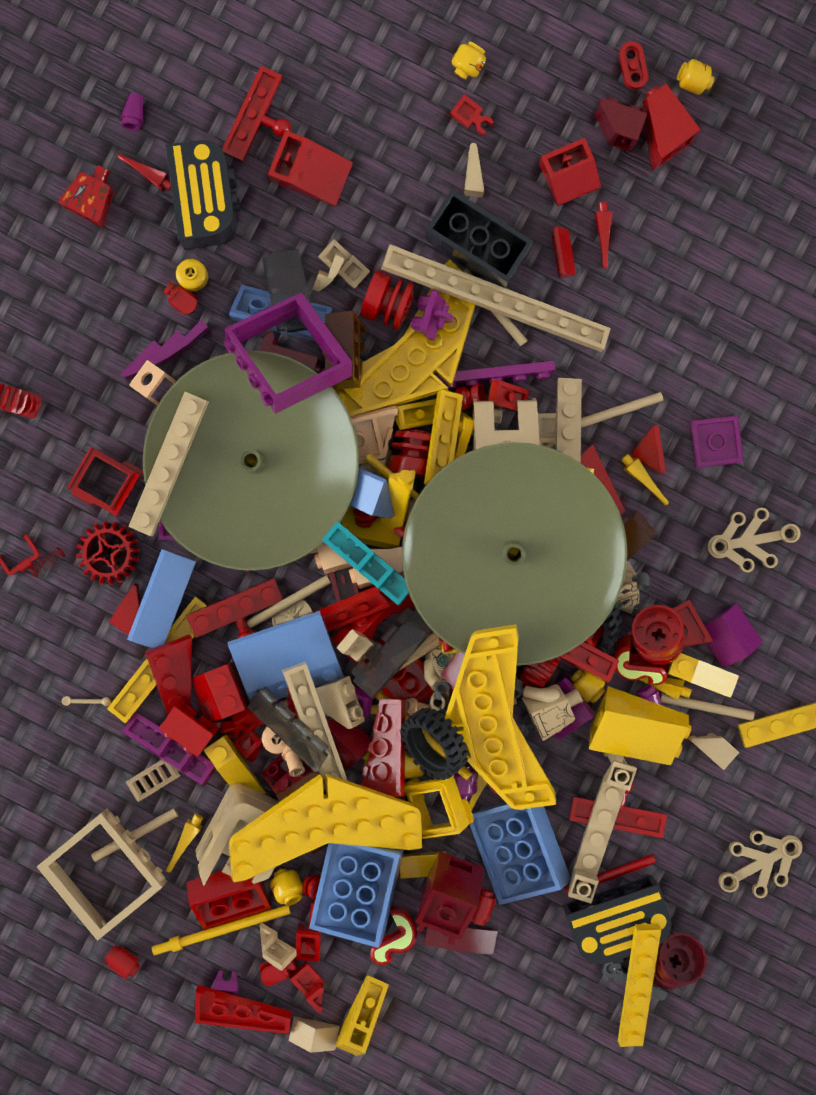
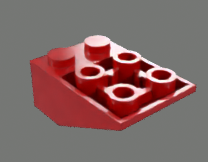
M285 130L268 176L270 182L336 207L353 162L307 138Z

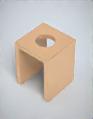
M147 360L129 386L158 406L159 402L152 398L151 395L164 377L173 384L176 380ZM148 374H152V381L148 385H143L144 378Z

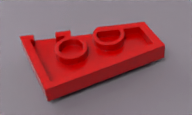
M690 600L673 608L679 614L683 623L684 647L713 642ZM632 630L626 635H632ZM632 635V645H633L635 651L637 652V650H636V648H635V645H634L633 635ZM659 636L658 639H655V641L660 642V639L663 638V636Z

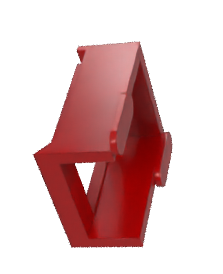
M90 447L67 488L71 490L73 496L85 503H94L114 516L121 517L123 514L120 512L138 480L144 478V473L142 469L127 461L120 463L96 448ZM95 457L100 458L128 475L111 505L79 488Z

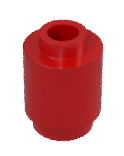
M481 888L478 908L471 922L485 926L486 921H489L496 902L492 891Z
M114 945L104 959L108 963L107 966L124 979H127L128 976L133 978L141 967L138 964L140 959L122 946Z

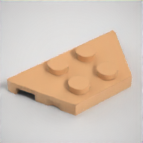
M396 405L351 416L358 440L359 465L366 463L363 459L368 453H371L377 460L386 458L389 448L388 443L393 432L392 427L395 415L398 412Z

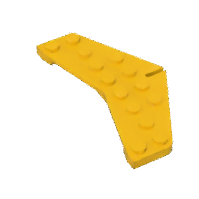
M451 260L444 264L463 272ZM431 288L430 291L428 292L427 296L430 295L431 290H433V291H438V290H435V289H432V288ZM438 291L439 296L445 299L446 305L449 306L448 313L453 315L452 323H444L443 329H438L435 341L428 340L423 334L415 332L410 324L404 336L395 345L364 361L360 388L335 390L347 408L350 417L432 396L441 389L448 391V387L434 374L437 373L452 387L476 305ZM418 310L415 316L423 317L425 312Z
M513 624L477 630L471 635L445 714V720L449 718L452 721V727H458L457 733L462 734L464 738L462 742H465L467 745L465 749L468 751L467 762L511 808L520 810L556 805L554 788L513 719L519 640L517 625Z
M325 773L326 794H323V778L319 774L230 838L231 878L233 882L247 880L327 843L402 850L422 848L421 813L413 803Z

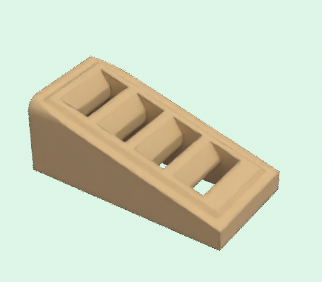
M471 143L464 194L465 196L483 197L484 186L478 147L476 143Z
M160 760L127 780L126 784L137 802L180 777L181 774L177 769ZM165 764L172 776L167 777L161 765ZM153 770H157L163 780L162 782L158 781ZM145 775L149 776L154 787H150V785L144 777ZM135 781H140L145 789L144 793H142Z

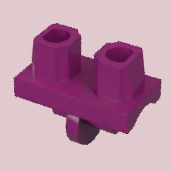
M431 290L430 295L419 297L418 308L425 313L423 317L415 316L413 318L411 328L415 332L423 334L428 340L435 341L438 329H443L444 323H452L453 315L448 313L449 306L446 305V300L439 296L438 291Z

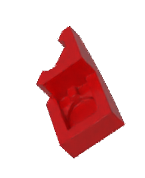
M137 583L133 584L109 623L127 635L130 633L141 604L138 591L140 587Z
M305 961L289 976V979L305 995L306 1001L320 1014L322 1012V995L324 991L323 978L308 961Z

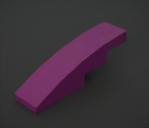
M201 320L185 337L177 330L162 346L153 341L121 375L127 380L133 379L147 360L158 368L165 365L194 346L210 331V328Z
M136 712L122 730L129 738L203 787L216 770L212 762L201 755L197 757L187 753L178 742L168 739L163 734V731L159 729V726Z

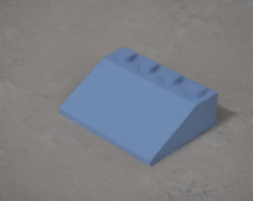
M320 611L228 642L245 691L254 708L288 697V686L282 670L301 662H306L315 687L344 677L337 652Z
M504 801L472 813L474 821L469 825L499 905L558 891L571 881L544 806L516 810Z
M328 843L309 929L379 948L384 939L404 850Z

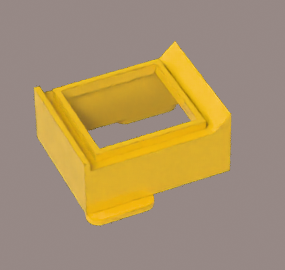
M454 775L446 780L435 779L419 782L418 778H411L405 783V793L408 802L415 804L421 813L422 839L460 834L474 821L468 801L461 799ZM440 791L450 822L432 824L423 793Z

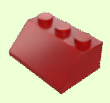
M222 870L210 874L204 886L201 877L186 882L189 906L203 930L265 912L272 908L264 882L261 881L253 884L251 881L254 877L244 881L233 882L231 876L223 873Z

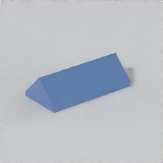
M241 285L229 316L233 321L239 322L290 297ZM309 302L325 323V314L332 313L333 308ZM298 316L268 329L315 341Z
M359 468L357 485L350 506L372 516L385 518L395 516L387 480Z
M164 549L161 550L127 640L150 648H156L165 644L196 561L178 553Z

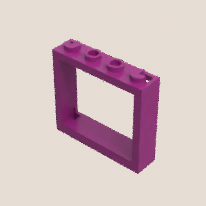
M302 292L225 328L226 340L223 342L229 353L233 352L240 370L246 371L251 386L260 391L264 405L266 407L270 406L275 414L352 376L351 359ZM298 316L333 367L276 395L241 342Z

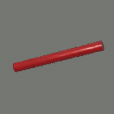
M651 854L597 874L598 884L655 864L654 855ZM567 885V886L564 887L567 896H568L569 886H570V885Z

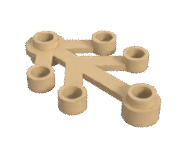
M757 508L753 512L754 518L741 537L730 540L738 526H742L746 521V517L742 512H735L731 515L730 523L723 534L715 535L709 540L708 551L715 558L727 557L739 565V569L742 572L748 573L753 571L755 567L753 560L749 558L744 559L732 550L742 547L761 560L764 567L774 568L778 563L777 557L773 554H768L756 545L778 540L794 543L800 538V529L794 524H786L780 531L754 535L762 522L766 521L769 517L767 509ZM760 510L765 513L763 519H759L757 516ZM736 515H740L742 518L739 524L734 521ZM787 529H790L792 531V536L790 538H787L785 536V531ZM718 542L722 543L723 549L721 551H717L715 548V545ZM768 557H772L774 560L771 566L766 563ZM745 561H748L751 565L748 570L743 568Z
M753 830L750 833L751 842L755 845L766 844L777 848L770 853L745 847L738 841L732 842L729 845L731 854L736 857L745 856L755 859V861L734 873H722L718 879L719 886L725 892H734L739 886V881L761 870L758 882L752 886V893L757 898H764L768 893L767 884L773 864L781 858L779 871L773 874L772 880L779 887L786 886L788 884V872L792 859L799 857L802 853V843L797 837L787 835L782 839H777L765 835L760 830ZM756 834H761L760 841H754ZM788 843H793V849L791 851L786 850V845ZM735 845H740L741 847L738 853L733 852ZM783 875L784 881L777 883V877ZM727 877L731 878L729 885L724 884V879ZM758 887H763L762 894H756Z

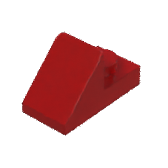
M492 380L488 401H493L494 408L518 412L517 400H528L529 390L500 380Z

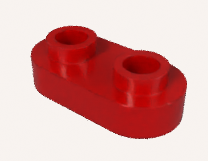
M629 41L624 43L619 51L623 80L627 88L640 90L648 80L643 48L639 43ZM632 53L634 58L629 59L626 54ZM637 76L639 78V81L634 82L632 81L631 77Z

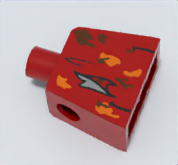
M99 165L92 177L80 172L58 203L63 208L103 228L114 196V190L105 184L111 172Z

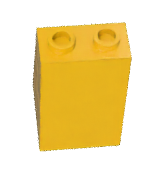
M608 686L591 723L589 749L671 765L674 758H678L681 754L683 739H688L692 726L689 725V715Z

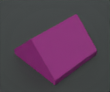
M737 603L704 623L713 642L706 644L722 668L748 657L763 643Z

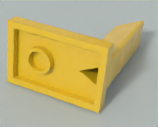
M402 470L400 473L390 474L388 488L395 516L392 518L379 517L371 527L362 528L355 523L353 515L355 507L349 505L340 524L364 544L387 549L398 548L401 537L393 533V530L404 525L416 472L414 470Z

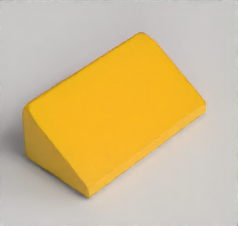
M436 399L396 406L398 412L395 415V421L399 429L404 430L433 424Z
M439 852L403 854L400 865V878L427 877Z

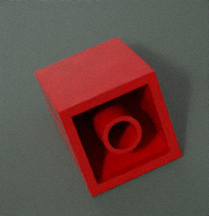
M667 84L660 88L658 85L652 88L646 94L647 97L642 101L644 103L641 108L642 112L647 113L643 129L651 166L654 170L691 144L701 130Z
M233 661L191 678V686L202 714L211 722L241 712L250 706Z

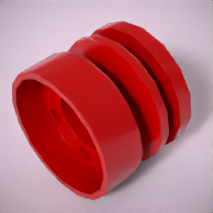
M377 269L365 295L360 317L375 322L380 313L385 314L383 325L387 327L391 317L395 319L392 329L398 331L401 324L406 320L412 306L415 283L409 281L405 291H403L404 279L400 278L395 287L390 286L392 275Z
M412 429L393 431V438L403 440V442L391 443V447L401 450V455H390L388 469L393 473H400L402 470H414L416 472L415 477L425 478L431 434Z
M651 605L643 608L636 615L632 623V635L638 655L644 661L653 665H665L676 660L684 648V628L679 614L672 608L664 605ZM659 636H663V638L660 639V642L655 641V639H658Z

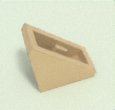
M294 1016L289 1041L310 1053L333 1051L336 1048L335 1045L340 1026Z

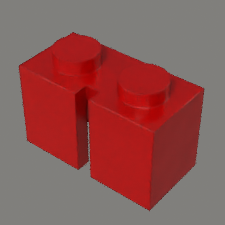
M180 700L173 707L159 729L163 731V734L168 739L175 740L182 745L187 753L198 757L216 734L219 727L203 715L198 721L194 718L198 712Z

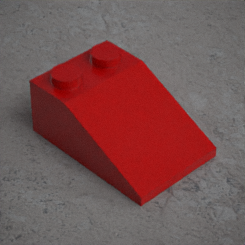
M390 630L377 643L378 646L363 663L359 662L357 665L390 699L407 700L415 698L418 702L424 703L435 692L424 679V664L418 658L398 671L391 659L409 648Z

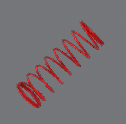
M57 547L58 552L65 557L63 551ZM33 565L32 567H29L32 574L35 577H38L37 573L33 569Z

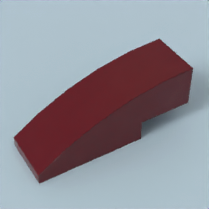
M469 924L462 939L456 938L454 944L448 943L449 935L426 927L424 945L462 952L493 954L498 930Z

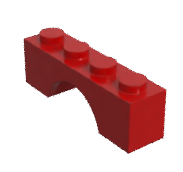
M410 594L400 606L390 599V607L344 625L331 640L338 646L352 629L373 640L377 627L385 618L398 612L407 613L414 606ZM347 655V656H348L350 659H352L356 664L359 663V662H356L350 655Z

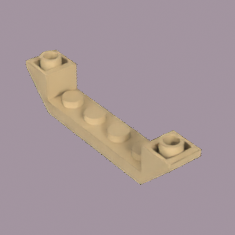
M613 760L603 776L573 865L568 897L592 903L599 882L597 874L625 791H630L637 767Z

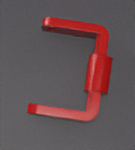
M25 534L24 538L35 553L33 556L27 557L10 570L0 555V564L8 575H15L19 571L22 573L31 567L34 561L40 558L41 554L28 534Z

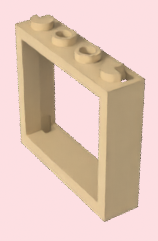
M108 808L37 866L39 871L97 941L168 882L161 873L163 870L155 867L150 861L151 858L148 852L136 844L134 835L122 827L119 817H115ZM99 824L103 826L151 885L148 890L109 922L102 918L55 861Z

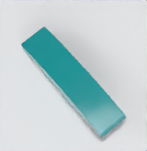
M338 521L323 537L322 541L398 606L407 598L409 591L405 578Z

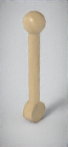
M65 696L62 698V704L65 706L71 703L103 704L104 706H109L111 699L109 697H104L103 699H72L70 696Z

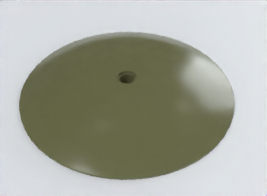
M246 351L276 395L317 375L311 368L287 356L265 351ZM233 352L204 361L180 377L170 387L155 409L147 429L143 449V473L146 485L184 392L209 401L160 518V522L170 535L197 557L212 564L236 570L255 571L283 566L300 559L321 545L323 537L337 521L340 523L346 514L355 492L359 472V448L355 427L347 408L336 391L329 387L275 414L270 406L266 407L264 405L260 391L251 386L246 371L240 370ZM251 455H256L258 462L255 467L250 468L248 458Z
M518 442L499 443L484 446L458 457L440 470L424 487L416 499L405 527L402 545L403 572L407 589L418 613L432 631L448 645L465 654L470 637L475 631L516 624L519 634L517 666L530 665L557 658L573 650L594 634L612 611L624 583L627 567V539L624 524L613 498L600 480L584 465L558 450L542 445ZM516 547L520 549L521 555L519 558L510 559L507 556L510 548Z

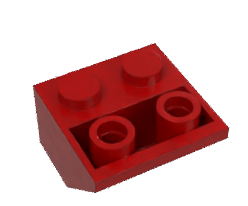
M585 138L541 156L539 166L557 207L601 188L595 159Z

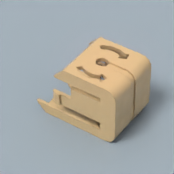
M532 398V400H517L519 430H495L493 401H477V399H473L474 427L471 436H474L473 450L484 446L511 442L539 445L536 398Z
M235 783L228 788L195 850L197 860L199 861L198 870L203 886L208 880L221 853L230 856V838L280 801L240 783ZM229 857L222 872L231 876ZM274 868L254 876L251 882L255 884L269 879Z

